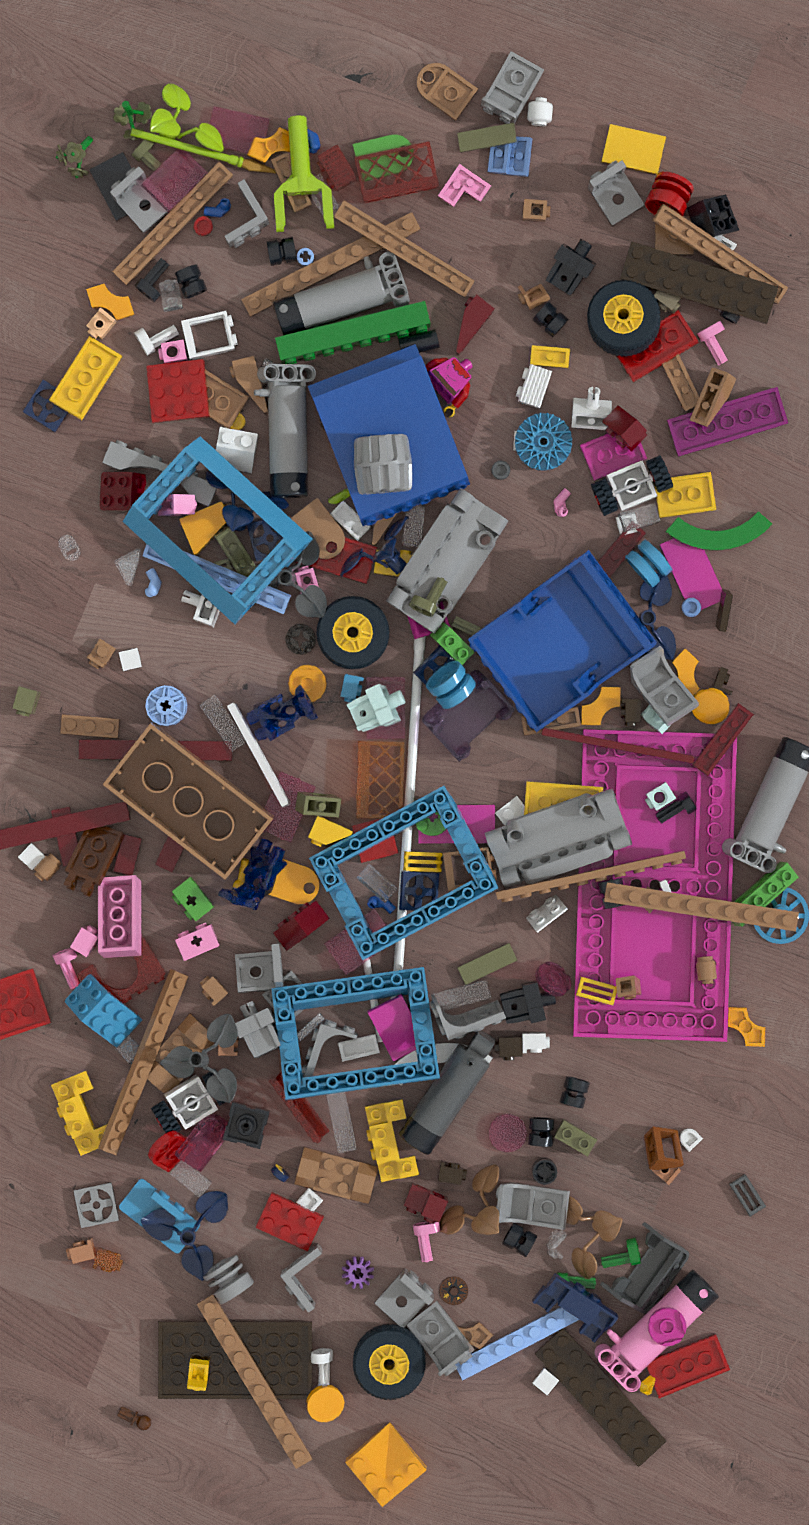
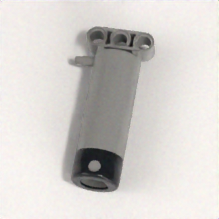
M391 252L383 253L379 258L380 265L373 267L370 258L366 256L363 259L366 270L274 300L272 304L283 336L312 329L389 302H393L395 307L408 305L410 298L396 256Z
M265 365L259 368L257 377L262 383H268V389L254 390V395L268 397L270 496L273 498L307 497L306 383L314 380L316 371L311 365ZM267 369L271 372L270 378L266 376ZM285 369L289 372L288 379L284 376ZM303 370L307 372L306 379L302 376Z
M788 737L782 738L736 840L729 838L722 844V850L726 855L765 873H771L775 870L777 862L771 856L773 850L783 854L786 852V848L778 844L777 840L809 773V746ZM736 845L735 850L732 852L733 846Z

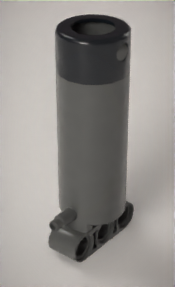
M481 1030L474 1034L468 1046L457 1045L440 1070V1079H434L405 1122L404 1127L399 1131V1136L406 1143L426 1155L432 1153L434 1147L438 1144L490 1067L489 1062L484 1058L493 1048L495 1038Z

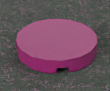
M662 1307L654 1311L648 1321V1332L651 1338L662 1346H673L679 1343L687 1330L683 1315L677 1309L671 1307Z

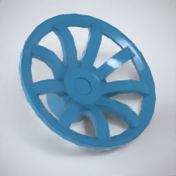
M786 888L782 893L781 904H777L775 899L771 903L775 909L788 911L802 903L805 914L799 913L798 918H804L801 929L797 927L796 934L787 939L785 930L780 929L781 939H775L770 937L775 928H769L765 934L758 925H754L762 938L776 944H785L796 940L804 933L809 922V909L805 899L797 891ZM788 892L798 898L789 906L786 905Z

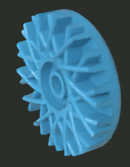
M534 414L524 420L516 432V452L521 461L532 469L539 471L555 469L564 463L571 452V431L565 424V421L554 414ZM542 438L547 440L546 445L540 444Z

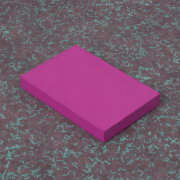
M605 434L581 444L580 448L595 481L632 464L646 460L647 456L642 444L640 443L631 452L626 447L622 449L615 442L616 439L614 437L612 438L609 434Z
M402 994L367 1011L393 1061L416 1050L411 1011Z

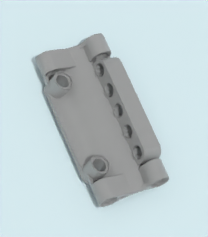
M460 488L450 505L444 507L399 575L396 582L397 585L386 601L435 634L447 614L452 612L479 571L509 521ZM484 537H490L491 540L489 544H481V540ZM437 577H442L448 583L436 603L437 609L433 617L419 613L409 606L414 595L426 599ZM441 601H448L446 609H439Z
M612 788L594 795L582 794L581 796L511 819L505 826L485 832L487 843L496 860L505 889L520 884L524 880L527 884H533L610 857L614 849L616 851L632 845L631 837Z

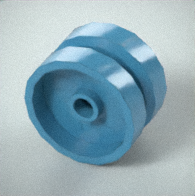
M644 539L638 545V550L643 557L632 550L625 556V559L636 573L653 588L660 582L659 576L654 570L661 576H667L673 569L660 551Z
M451 661L440 667L429 678L426 688L433 696H437L436 700L443 709H449L466 699L475 688L476 682L468 673H465V668L459 661Z

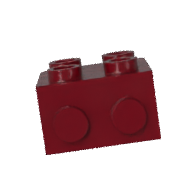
M103 472L101 474L100 509L104 511H129L136 500L145 492L146 474Z

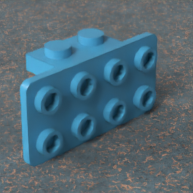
M140 1179L119 1205V1209L140 1226H142L141 1219L160 1208L166 1209L175 1217L174 1227L180 1231L186 1227L193 1228L197 1220L184 1211L185 1208L180 1203L171 1201L169 1199L170 1196L166 1192L157 1190L145 1179ZM172 1230V1237L161 1242L173 1252L180 1253L185 1245L180 1241V1235H177Z

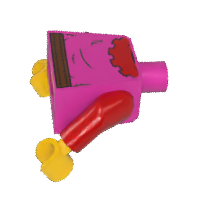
M455 357L451 359L434 358L425 367L434 389L448 404L452 403L451 406L445 407L444 412L446 409L451 408L453 414L450 417H453L455 409L459 408L468 397L471 386L469 380L472 378L468 371L473 366L468 359L459 362Z

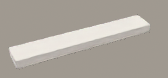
M232 703L227 707L278 801L285 808L290 805V801L237 704Z

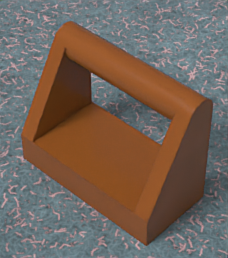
M653 1126L644 1135L649 1169L661 1170L682 1167L684 1165L678 1130ZM672 1138L675 1159L664 1157L662 1139Z

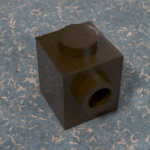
M522 1036L498 1037V1041H495V1053H499V1057H503L504 1061L515 1060V1057H522Z

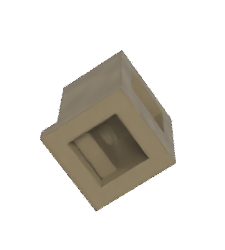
M660 291L654 294L659 308L664 312L668 310L675 313L681 305L678 303L681 299L679 297Z

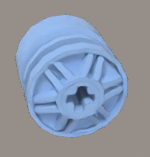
M164 685L150 692L146 699L145 707L147 715L153 722L163 726H172L183 720L187 713L188 704L186 697L180 690ZM168 700L171 708L163 711L164 707L161 706V703H165Z

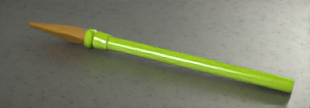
M134 128L131 131L130 136L228 162V164L237 165L239 168L243 167L248 171L276 173L274 169L253 159H244L242 156L238 158L235 155L220 153Z

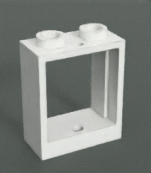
M226 311L181 321L190 360L235 351V345H238L236 334L231 333L230 327L234 326L232 316L227 315ZM223 319L229 346L196 352L191 326Z

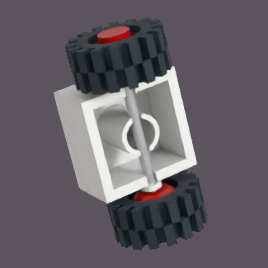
M661 455L646 461L649 475L642 460L608 474L606 479L604 478L591 484L597 504L604 516L617 511L618 507L620 512L656 498L657 494L652 481L659 493L673 487L672 479Z
M212 1072L202 1076L206 1085L207 1080L214 1075ZM197 1075L192 1076L163 1094L173 1109L172 1112L164 1100L151 1108L156 1120L165 1133L182 1130L175 1117L179 1119L186 1130L218 1110ZM216 1100L219 1106L226 1103L224 1101Z

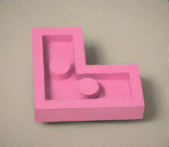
M459 164L438 197L452 207L456 205L464 192L481 202L491 188V185Z

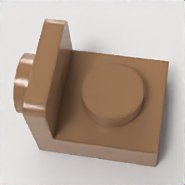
M99 639L91 653L87 656L90 659L89 664L97 669L100 666L105 668L116 648Z

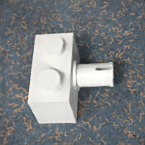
M590 387L587 399L573 398L571 427L605 430L607 427L602 421L612 412V401L599 400L600 389L595 387V393H593V387Z
M185 590L183 594L190 598L182 596L181 602L197 606L193 619L214 627L220 611L203 595L200 596Z

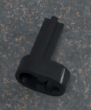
M160 258L144 279L140 278L134 285L152 302H155L161 295L153 287V284L169 267V264Z
M687 792L679 795L677 801L655 814L661 824L684 809L688 814L697 810Z

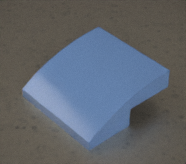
M516 137L517 143L490 147L488 172L528 177L533 139L531 137Z

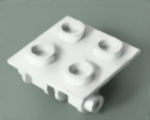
M555 895L548 898L541 907L531 911L526 919L538 933L568 909L559 897Z

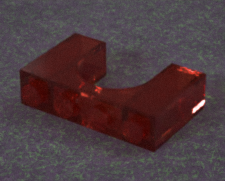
M141 934V956H133L137 963L138 975L130 987L116 989L109 986L94 964L76 975L80 982L87 975H93L107 991L124 1004L132 999L130 995L133 993L141 994L149 989L147 985L151 982L157 984L164 980L163 975L167 972L145 936Z

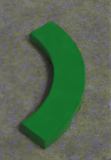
M758 511L751 519L740 526L728 530L710 531L694 527L677 517L665 532L685 545L701 550L721 551L740 547L763 534L772 523Z

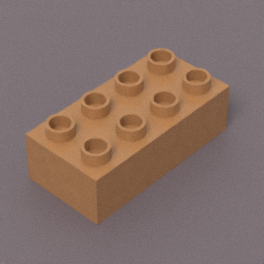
M154 722L149 724L103 783L111 792L225 880L274 817Z

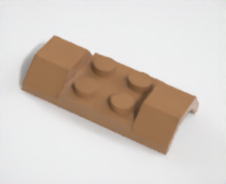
M191 1013L159 1048L147 1078L163 1093L178 1086L184 1079L170 1074L160 1063L171 1050L178 1046H186L192 1052H202L203 1049H207L215 1043L208 1040V1029Z
M304 1147L295 1184L369 1204L378 1166Z

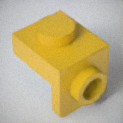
M190 1359L187 1389L195 1391L206 1390L209 1361Z

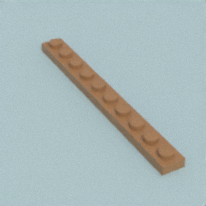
M412 212L385 225L404 238L421 230ZM364 236L241 300L248 314L252 317L273 306L272 302L274 300L301 292L363 260L364 257H369L385 248Z
M679 851L497 891L496 897L497 900L501 899L502 902H508L513 900V896L520 895L521 898L532 896L531 892L539 891V894L551 892L550 888L558 887V890L570 888L569 884L577 883V886L588 884V880L595 879L596 882L607 880V876L613 874L617 878L626 876L627 871L633 870L635 874L644 872L645 867L652 866V869L664 867L663 863L671 862V865L681 864L682 859H686L685 851Z
M608 882L604 902L796 931L799 912Z
M170 969L98 1149L117 1155L189 976Z
M212 1294L197 1303L198 1308L294 1467L297 1469L313 1459L215 1295Z

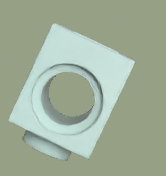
M664 782L648 792L645 801L650 809L654 808L657 811L675 800L676 797L668 784ZM657 792L664 794V801L661 803H657L654 800V795Z

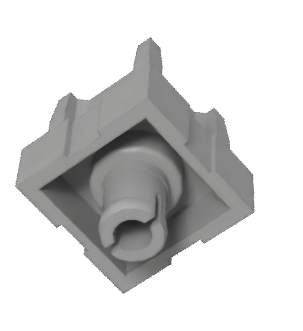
M251 1001L246 1003L247 1006L244 1004L240 1007L245 1019L235 1024L239 1038L245 1039L254 1058H259L279 1048L281 1044L274 1026L276 1021L272 1010L266 1008L258 1012L255 1003Z

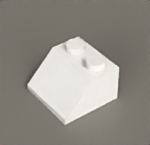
M220 427L216 451L238 471L252 473L259 435Z

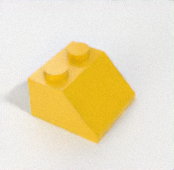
M317 816L308 837L312 839L311 843L321 847L322 844L327 845L351 836L353 831Z

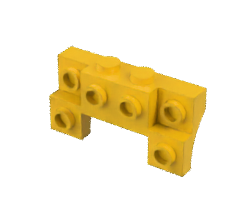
M87 1071L52 1084L51 1086L59 1105L56 1108L60 1118L64 1117L66 1125H64L65 1131L68 1136L71 1135L72 1139H74L80 1156L98 1149L108 1124L95 1129L82 1098V1093L94 1088Z
M403 1100L365 1106L370 1129L366 1130L368 1141L373 1143L374 1148L370 1149L372 1160L377 1161L381 1182L419 1175L415 1155L400 1158L392 1121L406 1119Z

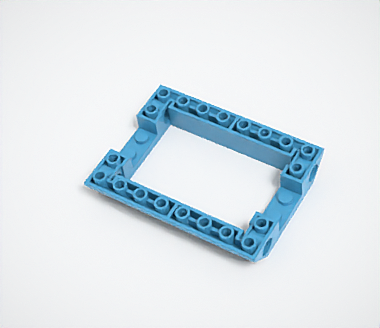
M201 436L177 455L136 500L122 521L235 625L261 597V592L285 566L288 568L313 540L312 537ZM200 462L283 537L278 545L232 595L149 520L153 514L156 515L163 507L161 505L162 502L186 476L189 478L197 470L196 467Z
M445 786L438 788L309 858L326 892L330 893L346 923L345 928L362 960L498 889L494 875L457 804ZM438 812L444 828L448 830L464 860V866L474 880L373 933L338 865Z
M424 967L271 988L278 1039L281 1044L279 1048L286 1100L440 1079ZM400 994L409 995L418 1062L303 1078L294 1011L395 997Z

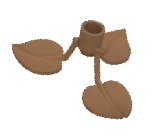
M490 1165L480 1170L472 1182L473 1189L476 1192H480L486 1207L476 1217L464 1213V1208L460 1205L450 1207L441 1217L439 1222L441 1231L439 1232L447 1235L457 1233L464 1225V1218H469L473 1220L471 1227L474 1232L483 1235L499 1233V1210L495 1206H489L484 1196V1192H491L497 1185L499 1178V1167L497 1165Z
M569 1196L566 1222L575 1225L578 1223V1220H593L592 1227L598 1232L583 1247V1250L575 1248L572 1252V1263L576 1271L584 1278L591 1279L597 1271V1261L590 1252H586L587 1248L599 1236L606 1242L614 1240L620 1231L623 1219L603 1210L597 1211L594 1216L582 1217L583 1209L577 1200Z

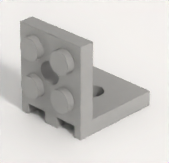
M615 160L607 166L606 171L603 173L598 171L593 174L587 187L611 226H614L645 206L624 173L626 165L623 160L620 162ZM621 195L624 199L623 203L620 205L615 204L613 196Z
M138 166L136 169L134 167L125 174L127 177L123 181L118 180L111 186L112 190L110 193L116 203L139 229L145 233L170 211L172 206L146 178L144 171ZM142 201H149L151 207L149 210L143 211L140 209V203Z
M244 179L238 182V186L256 217L224 236L230 248L232 246L235 248L239 247L244 243V239L249 236L253 238L261 233L260 230L269 225L267 216Z
M271 944L272 951L235 954L238 993L271 991V988L284 987L279 944ZM254 967L260 968V976H251V969Z
M318 1243L283 1269L280 1275L285 1281L286 1290L290 1295L295 1294L299 1307L303 1311L306 1309L308 1313L315 1308V1301L295 1277V1274L322 1254L323 1249Z
M406 1268L374 1302L403 1328L425 1304L430 1305L434 1300L433 1289L426 1283L422 1284L418 1279L419 1277L412 1270L408 1272ZM399 1296H404L407 1299L405 1306H398L396 1304V1299Z

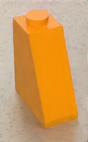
M222 501L199 510L193 515L179 519L194 555H198L214 538V535L220 532L226 525L222 509L227 504L223 505Z

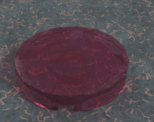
M545 962L536 970L535 976L539 986L550 995L564 996L572 985L570 976L566 975L564 968L556 963Z
M502 1114L496 1117L489 1128V1138L492 1145L503 1152H513L520 1149L527 1137V1128L524 1122L513 1114Z

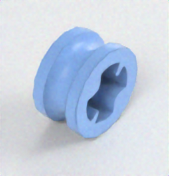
M302 248L297 253V260L302 266H307L313 263L314 254L309 248ZM303 252H308V256H311L310 260L307 259L308 262H303V258H300L301 254L304 255Z

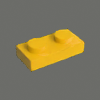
M532 345L530 364L568 369L570 349Z

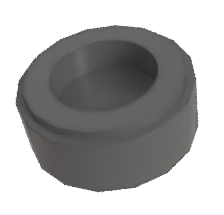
M497 461L492 465L491 473L494 478L504 480L510 474V466L505 461Z

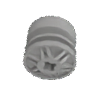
M237 1255L221 1260L203 1276L205 1281L214 1278L208 1284L209 1287L219 1285L220 1288L215 1291L214 1295L220 1304L233 1299L254 1283L248 1272L238 1274L237 1271L242 1268V1263L233 1266L239 1260Z

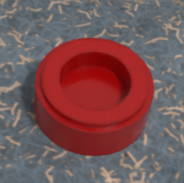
M205 216L198 217L194 222L195 232L200 236L209 235L213 230L212 221Z

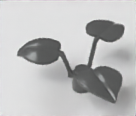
M306 531L313 540L293 561L297 562V564L290 567L289 570H282L277 578L275 577L268 586L278 589L277 587L280 584L295 587L302 593L297 596L295 601L297 611L306 617L322 618L327 608V600L323 590L316 585H309L304 590L295 583L297 578L293 571L301 563L305 566L314 564L320 555L319 545L312 532Z
M221 1015L208 1027L207 1038L209 1041L215 1042L214 1045L203 1049L202 1052H192L186 1046H178L171 1050L160 1062L170 1074L179 1078L190 1077L194 1073V1067H200L212 1072L214 1075L207 1080V1092L212 1098L227 1103L232 1102L237 1091L236 1077L227 1068H222L217 1073L214 1069L208 1067L209 1057L207 1052L218 1045L222 1048H228L236 1042L238 1030L232 1015Z

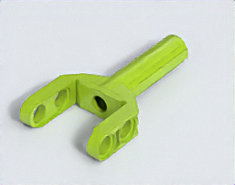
M301 115L291 116L288 118L292 175L274 193L276 232H284L286 225L283 194L294 196L318 194V192H322L323 217L326 229H333L332 191L326 184L311 174L307 117Z

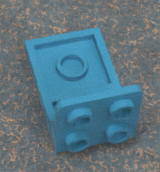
M91 974L87 975L65 999L68 1007L84 1024L116 1048L143 1020L138 1014L107 991Z

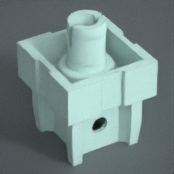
M377 684L365 690L366 695L347 704L357 730L365 732L378 726L388 727L401 721L396 707L405 704L406 701L400 690L389 694L385 685Z

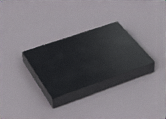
M123 152L89 169L116 221L128 216L110 193L112 190L111 186L118 180L123 181L127 177L125 174L131 169ZM142 201L140 203V209L149 205L150 202Z

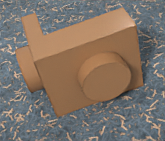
M542 284L526 292L521 285L518 286L520 291L518 298L522 305L526 304L530 310L550 300Z

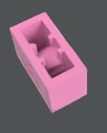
M169 495L162 502L161 505L163 507L158 511V516H186L195 514L197 507L195 495Z
M206 922L196 926V931L189 933L187 930L178 934L179 938L175 940L184 961L220 946L212 924L207 926ZM194 936L202 938L200 946L192 943Z
M91 925L82 927L70 948L88 957L98 942V929Z

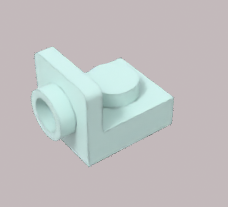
M650 705L641 713V716L649 726L661 734L670 727L666 726Z

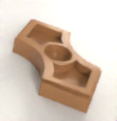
M480 1322L466 1328L457 1326L468 1342L478 1349H481L493 1336Z

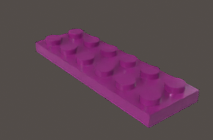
M778 387L725 402L708 427L690 421L693 412L667 420L677 457L788 424Z

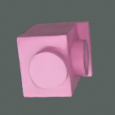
M309 566L298 568V572L295 573L298 586L304 590L309 585L319 587L313 568L309 569ZM305 577H309L311 579L309 584H305L303 582V579Z

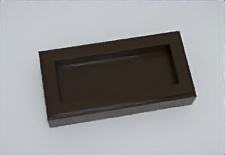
M724 589L721 592L715 626L719 631L726 632L733 595L729 590Z

